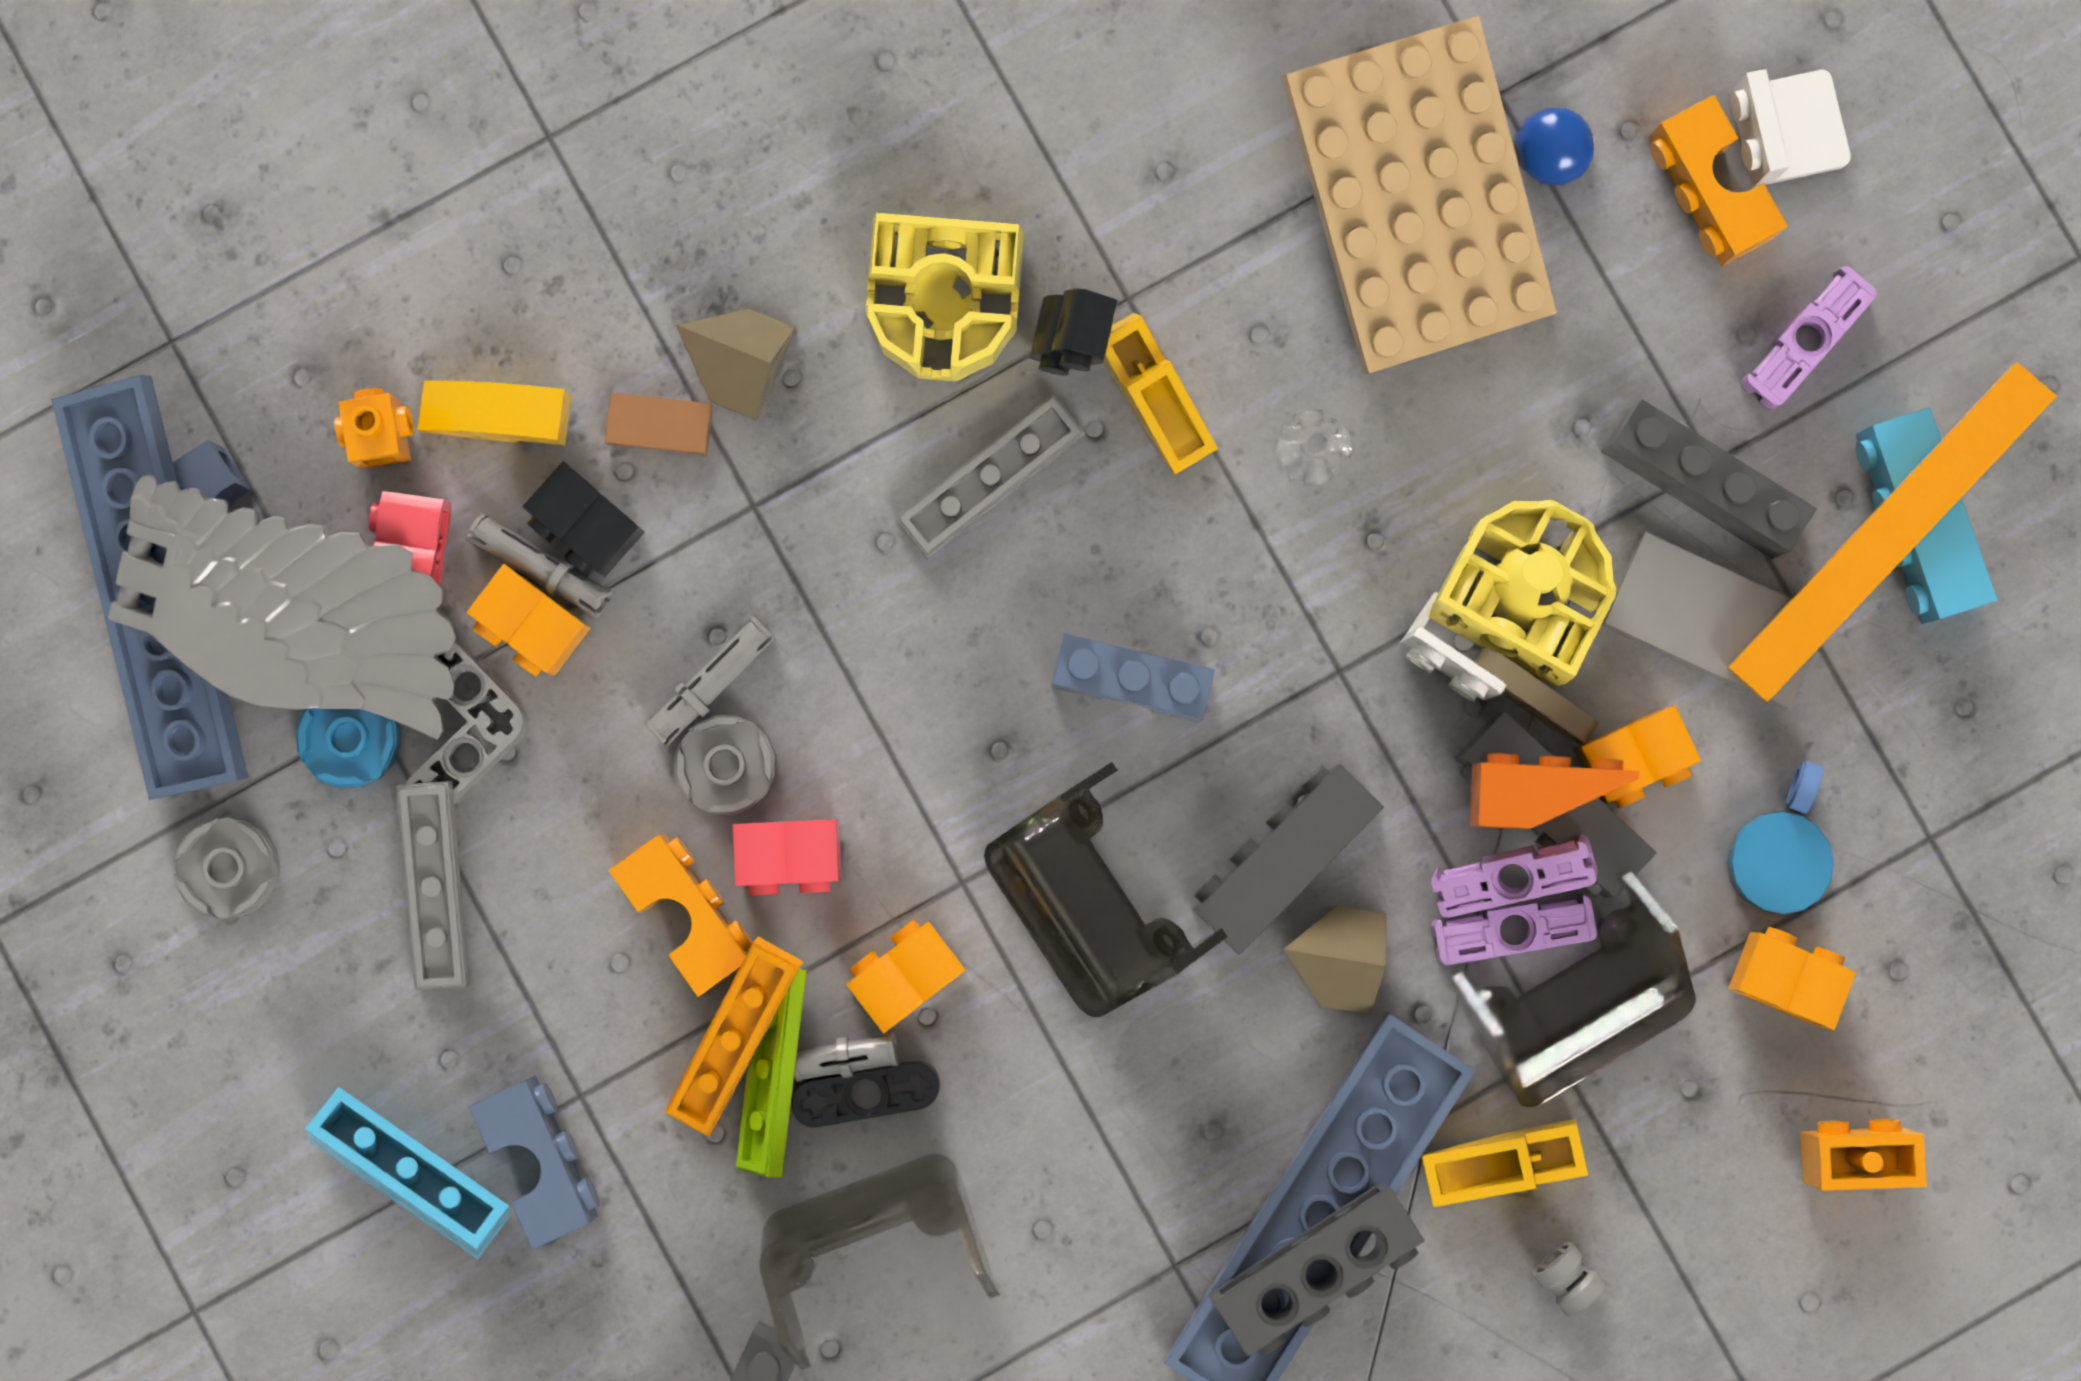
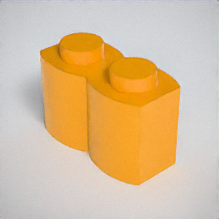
M506 564L501 566L466 612L477 621L472 627L477 634L496 647L502 640L517 651L512 660L535 677L542 670L555 677L591 629L586 623Z
M1676 705L1657 710L1575 748L1584 768H1591V759L1623 760V770L1639 771V779L1598 797L1603 803L1614 801L1617 808L1627 806L1646 797L1643 787L1658 780H1661L1664 787H1668L1691 777L1693 774L1689 767L1701 761Z
M913 919L890 937L896 945L880 958L872 951L849 968L855 978L846 984L883 1034L966 970L930 921H927L920 927L915 919Z
M1768 927L1765 934L1750 932L1728 989L1823 1029L1835 1030L1857 973L1843 966L1845 957L1820 947H1815L1813 953H1809L1795 946L1798 940L1796 936L1776 928Z

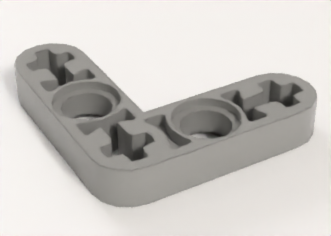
M457 640L450 651L442 654L448 661L453 663L456 662L458 656L462 658L461 663L449 669L452 679L455 683L461 674L473 672L481 681L480 693L472 700L463 701L457 696L454 688L452 698L446 700L468 722L406 782V784L438 782L444 776L436 771V768L441 764L446 774L459 781V785L455 788L452 784L454 804L523 738L528 727L527 714L523 708ZM493 692L498 696L497 699L489 702L493 708L503 714L512 711L514 715L509 721L510 725L514 728L510 734L503 731L494 734L492 729L495 727L496 721L487 711L481 710L478 717L473 713L474 710L488 702ZM470 743L479 752V763L471 772L462 773L453 764V754L460 745Z

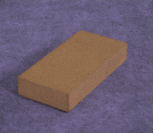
M610 393L605 443L610 446L707 456L713 406L711 403Z

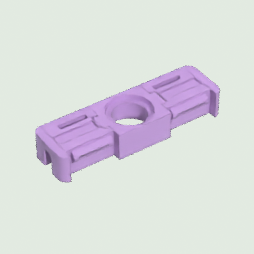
M1844 266L1833 274L1835 278L1813 303L1811 302L1806 305L1771 344L1774 348L1752 372L1753 376L1749 373L1741 379V387L1749 394L1758 393L1762 397L1759 403L1766 409L1773 410L1789 398L1876 298V289L1851 267ZM1809 325L1816 328L1821 337L1818 350L1806 351L1797 344L1796 331L1799 326Z
M1581 834L1579 835L1578 843L1573 840L1539 848L1538 852L1535 851V847L1532 845L1483 857L1482 863L1478 862L1444 870V874H1441L1438 867L1431 878V886L1434 893L1438 892L1439 900L1437 905L1440 914L1443 917L1450 918L1591 886L1596 882L1598 868L1590 841L1587 836ZM1508 864H1516L1526 870L1529 881L1525 886L1513 889L1502 883L1499 871Z
M1577 895L1578 901L1577 899L1541 904L1539 905L1540 909H1538L1537 903H1527L1482 911L1483 915L1445 921L1444 926H1442L1441 919H1435L1431 924L1432 936L1436 938L1437 947L1435 948L1436 958L1441 964L1454 965L1592 941L1597 936V929L1591 899L1586 895ZM1511 915L1521 917L1527 925L1525 939L1515 945L1506 943L1500 934L1502 921Z

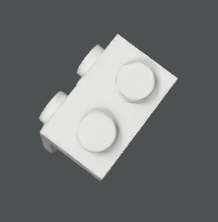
M1762 69L1746 73L1730 90V109L1733 119L1738 125L1742 142V160L1745 168L1749 171L1752 187L1762 183L1766 185L1837 170L1849 163L1851 154L1832 76L1828 71L1817 70L1769 81L1767 70Z
M1437 592L1433 593L1399 643L1409 650L1406 658L1426 672L1432 673L1434 668L1452 679L1448 684L1452 690L1472 702L1477 697L1484 701L1501 695L1506 684L1474 663L1482 647L1429 618L1431 607L1439 594ZM1452 614L1450 619L1454 620L1456 614Z

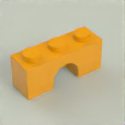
M1715 95L1661 122L1649 136L1652 142L1650 150L1654 161L1662 170L1667 169L1676 185L1674 192L1678 204L1684 212L1692 214L1700 228L1699 239L1704 250L1709 256L1716 257L1721 267L1773 240L1788 227L1764 183L1751 190L1737 193L1726 190L1715 179L1713 174L1714 158L1725 153L1739 139Z
M658 834L608 871L637 912H646L664 899L676 900L687 909L692 924L689 937L668 956L696 996L700 997L739 970L753 941L737 920L730 924L722 914L719 907L724 904L723 898L707 878L702 882L698 880L689 867L695 860L680 838L676 837L671 841L666 834Z

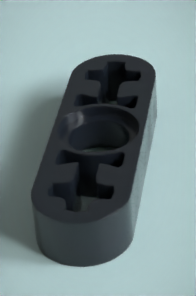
M923 1061L900 1063L898 1066L890 1065L855 1071L853 1077L843 1078L841 1074L810 1079L801 1084L794 1092L791 1101L792 1112L801 1124L808 1127H822L919 1110L928 1107L936 1099L940 1090V1078L935 1068ZM919 1071L921 1079H930L931 1087L924 1090L922 1099H915L912 1091L898 1092L895 1095L899 1104H888L890 1088L884 1075L894 1074V1085L908 1082L911 1076L910 1072ZM869 1079L879 1086L881 1099L875 1107L864 1109L854 1103L851 1092L854 1084L859 1080ZM833 1084H844L842 1099L848 1113H838L839 1103L825 1106L820 1117H814L812 1109H803L802 1101L810 1096V1089H817L820 1097H828L837 1094Z

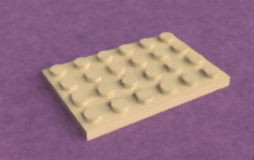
M1479 15L1281 76L1363 373L1370 374L1557 314Z

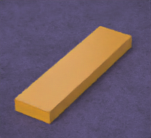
M759 936L754 940L673 1094L665 1113L710 1137L804 961Z

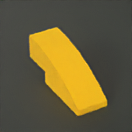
M1132 313L1113 324L1104 363L1172 473L1176 475L1216 451L1218 447L1172 363L1165 359L1142 315Z
M424 381L417 431L517 444L520 441L565 446L572 396L565 389L474 381Z
M1577 1118L1511 1131L1422 1154L1433 1207L1536 1189L1539 1184L1588 1176V1166Z

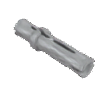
M485 513L480 514L470 526L466 541L487 551L498 560L545 587V593L555 599L560 596L595 619L608 606L611 600L609 598L613 595V591L576 570L577 567L569 560L564 559L561 561L517 533L500 525Z
M752 616L741 630L685 685L680 682L674 688L677 693L644 725L666 747H669L680 733L699 715L704 717L710 711L708 706L776 638Z

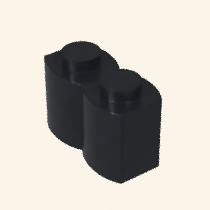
M1069 289L1063 295L1045 296L1042 300L1029 358L1040 362V370L1061 376H1067L1070 369L1090 371L1091 365L1102 364L1105 360L1118 300L1087 289Z
M564 461L560 463L522 506L532 515L527 524L548 543H551L555 537H558L570 548L564 557L586 576L595 570L603 577H606L645 533Z

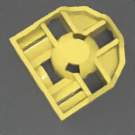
M876 213L872 225L867 287L868 297L865 314L883 354L919 379L956 382L994 364L1017 331L1024 248V230L1019 224ZM896 234H898L896 265L893 267ZM996 243H1000L997 276H994ZM927 245L946 250H962L967 248L966 262L960 257L946 253L926 256ZM957 278L965 282L972 292L963 299L959 292L954 289ZM878 285L905 287L906 299L903 306L876 304ZM981 293L1011 296L1010 315L980 312ZM916 314H925L933 325L927 329L924 325V320ZM925 337L937 340L953 339L951 369L932 370V368L923 367Z
M1553 500L1540 502L1512 501L1494 513L1482 518L1472 528L1466 545L1457 557L1431 607L1429 618L1478 646L1489 648L1505 656L1535 678L1553 688L1566 684L1576 676L1616 596L1612 556L1596 534L1594 524ZM1550 518L1556 522L1559 519L1567 522L1566 527L1572 530L1564 540L1559 552L1552 546L1539 542ZM1478 548L1498 559L1501 563L1495 566L1473 553ZM1530 550L1536 551L1531 555L1527 554ZM1553 590L1555 602L1551 605H1538L1540 595ZM1569 599L1590 612L1595 610L1597 612L1594 617L1589 619L1569 608L1565 603ZM1452 614H1456L1454 620L1450 619ZM1522 628H1530L1527 635ZM1544 664L1546 665L1544 670L1539 669Z

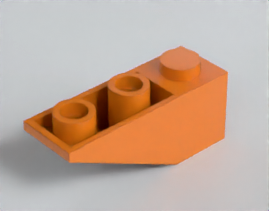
M1489 753L1487 754V763L1472 764L1470 826L1531 829L1639 779V771L1623 770V760L1591 759V768L1571 767L1570 757L1539 756L1538 766L1519 765V755Z

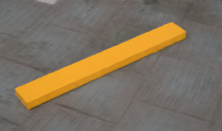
M2018 362L2014 363L1731 662L1727 669L1764 702H1768L2049 406L2057 395Z

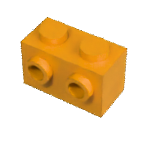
M1870 1119L1868 1120L1869 1128L1850 1129L1848 1121L1817 1122V1130L1800 1131L1803 1183L1822 1191L1927 1187L1924 1134L1901 1127V1120Z

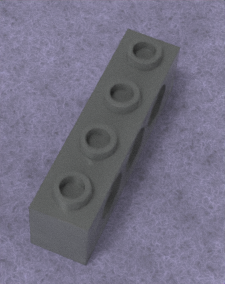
M1383 1180L1209 1294L1215 1307L1247 1357L1256 1351L1262 1356L1283 1344L1286 1340L1284 1333L1302 1322L1303 1326L1307 1327L1325 1317L1331 1310L1328 1304L1343 1294H1346L1348 1298H1352L1364 1292L1374 1283L1372 1276L1386 1266L1390 1265L1392 1269H1397L1411 1261L1418 1254L1415 1247L1425 1242L1392 1188ZM1360 1231H1371L1376 1237L1374 1249L1364 1256L1352 1254L1350 1243L1353 1236ZM1320 1259L1331 1262L1332 1274L1326 1282L1312 1284L1306 1280V1270L1312 1262ZM1279 1288L1287 1291L1289 1300L1282 1311L1270 1313L1262 1308V1298L1269 1290Z

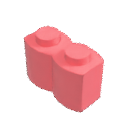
M383 491L380 502H373L369 514V530L375 532L374 546L396 543L412 551L413 569L430 575L441 585L444 551L450 527L451 503L444 499Z
M839 819L733 824L735 886H748V895L779 894V884L799 883V893L830 892V882L842 880Z

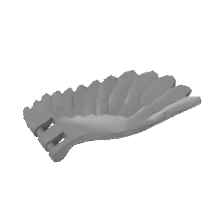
M151 474L142 476L138 480L131 497L130 519L127 528V534L131 536L128 552H122L116 578V584L120 586L117 601L111 602L108 619L149 633L169 652L211 685L229 696L251 704L285 709H359L409 726L436 740L443 734L442 715L434 702L436 698H452L455 683L449 668L439 659L438 655L450 651L457 638L451 620L439 611L438 608L443 604L444 589L430 575L413 569L412 551L396 543L368 546L361 533L340 532L326 536L323 526L313 524L288 529L284 517L274 516L259 520L258 512L250 508H241L228 512L226 500L218 498L205 499L203 491L200 489L189 488L180 490L179 485L174 481L157 485L156 478ZM152 543L167 548L164 564L150 557ZM141 593L156 598L153 613L139 606Z

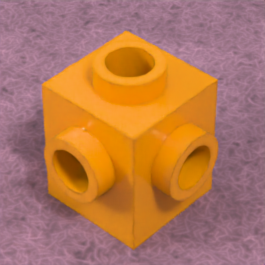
M382 388L358 390L353 393L354 399L338 401L341 417H337L334 420L335 433L340 447H346L349 463L363 470L411 461L408 436L414 435V424L407 405L402 406L400 400L390 393H385Z

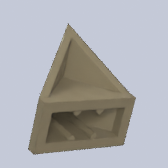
M749 308L677 324L676 327L710 402L757 421L794 335L795 327Z
M1335 905L1334 908L1283 949L1320 1007L1371 1015L1386 968L1387 914Z

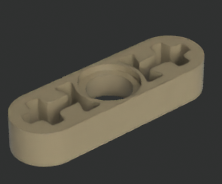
M1483 647L1475 659L1474 663L1506 684L1505 689L1501 693L1502 695L1567 739L1580 745L1587 743L1598 725V722L1593 717L1513 661L1489 648Z

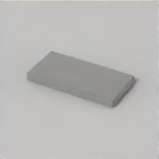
M1644 532L1641 534L1617 587L1616 596L1602 626L1757 696L1730 672L1727 667L1792 598L1650 533ZM1814 654L1768 702L1785 710L1791 708Z

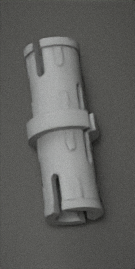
M893 1032L888 1033V1035L850 1041V1038L846 1036L837 1038L836 1044L797 1049L795 1079L797 1082H803V1080L837 1074H841L843 1078L853 1077L855 1071L890 1065L898 1066L900 1060L896 1036Z

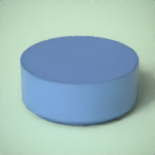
M1807 760L1800 762L1787 793L1786 805L1788 808L1807 814L1814 802L1822 780L1824 770L1822 765Z

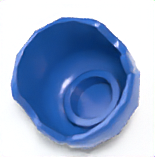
M1545 108L1527 117L1515 135L1514 143L1517 145L1520 167L1541 184H1567L1581 177L1593 160L1594 142L1592 131L1579 114L1567 108Z

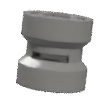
M1571 1241L1558 1246L1548 1253L1536 1265L1532 1273L1542 1287L1552 1289L1556 1294L1557 1305L1567 1316L1575 1315L1587 1308L1606 1288V1282L1597 1271L1587 1269L1582 1263L1583 1255Z

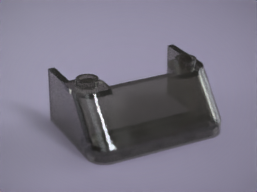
M1113 762L1065 791L986 846L984 852L985 864L989 873L1075 1004L1085 1014L1092 1017H1101L1178 975L1228 937L1221 928L1191 945L1183 930L1169 919L1155 918L1145 924L1089 839L1098 834L1103 827L1101 806L1090 792V789L1118 771Z
M1632 872L1623 876L1630 905L1626 908L1614 910L1604 919L1599 932L1601 948L1516 998L1506 986H1488L1476 993L1461 972L1452 977L1468 1020L1507 1086L1518 1102L1524 1107L1538 1106L1676 1025L1687 1017L1695 1006L1696 996L1679 929Z
M929 1154L781 1209L767 1219L762 1230L760 1274L781 1349L801 1370L810 1367L811 1362L791 1292L799 1290L809 1281L814 1269L813 1258L910 1221H913L920 1231L930 1236H943L960 1229L978 1281L990 1299L1000 1295L961 1175L955 1164L948 1157L940 1154Z

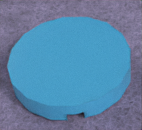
M305 709L302 712L296 729L297 752L302 762L306 764L307 769L320 782L338 788L364 787L381 779L394 765L401 747L400 723L359 709Z
M1786 812L1759 815L1743 825L1734 837L1736 839L1732 844V850H1729L1727 860L1731 883L1742 899L1761 910L1778 914L1805 910L1822 897L1831 883L1834 860L1830 843L1817 825L1801 815Z

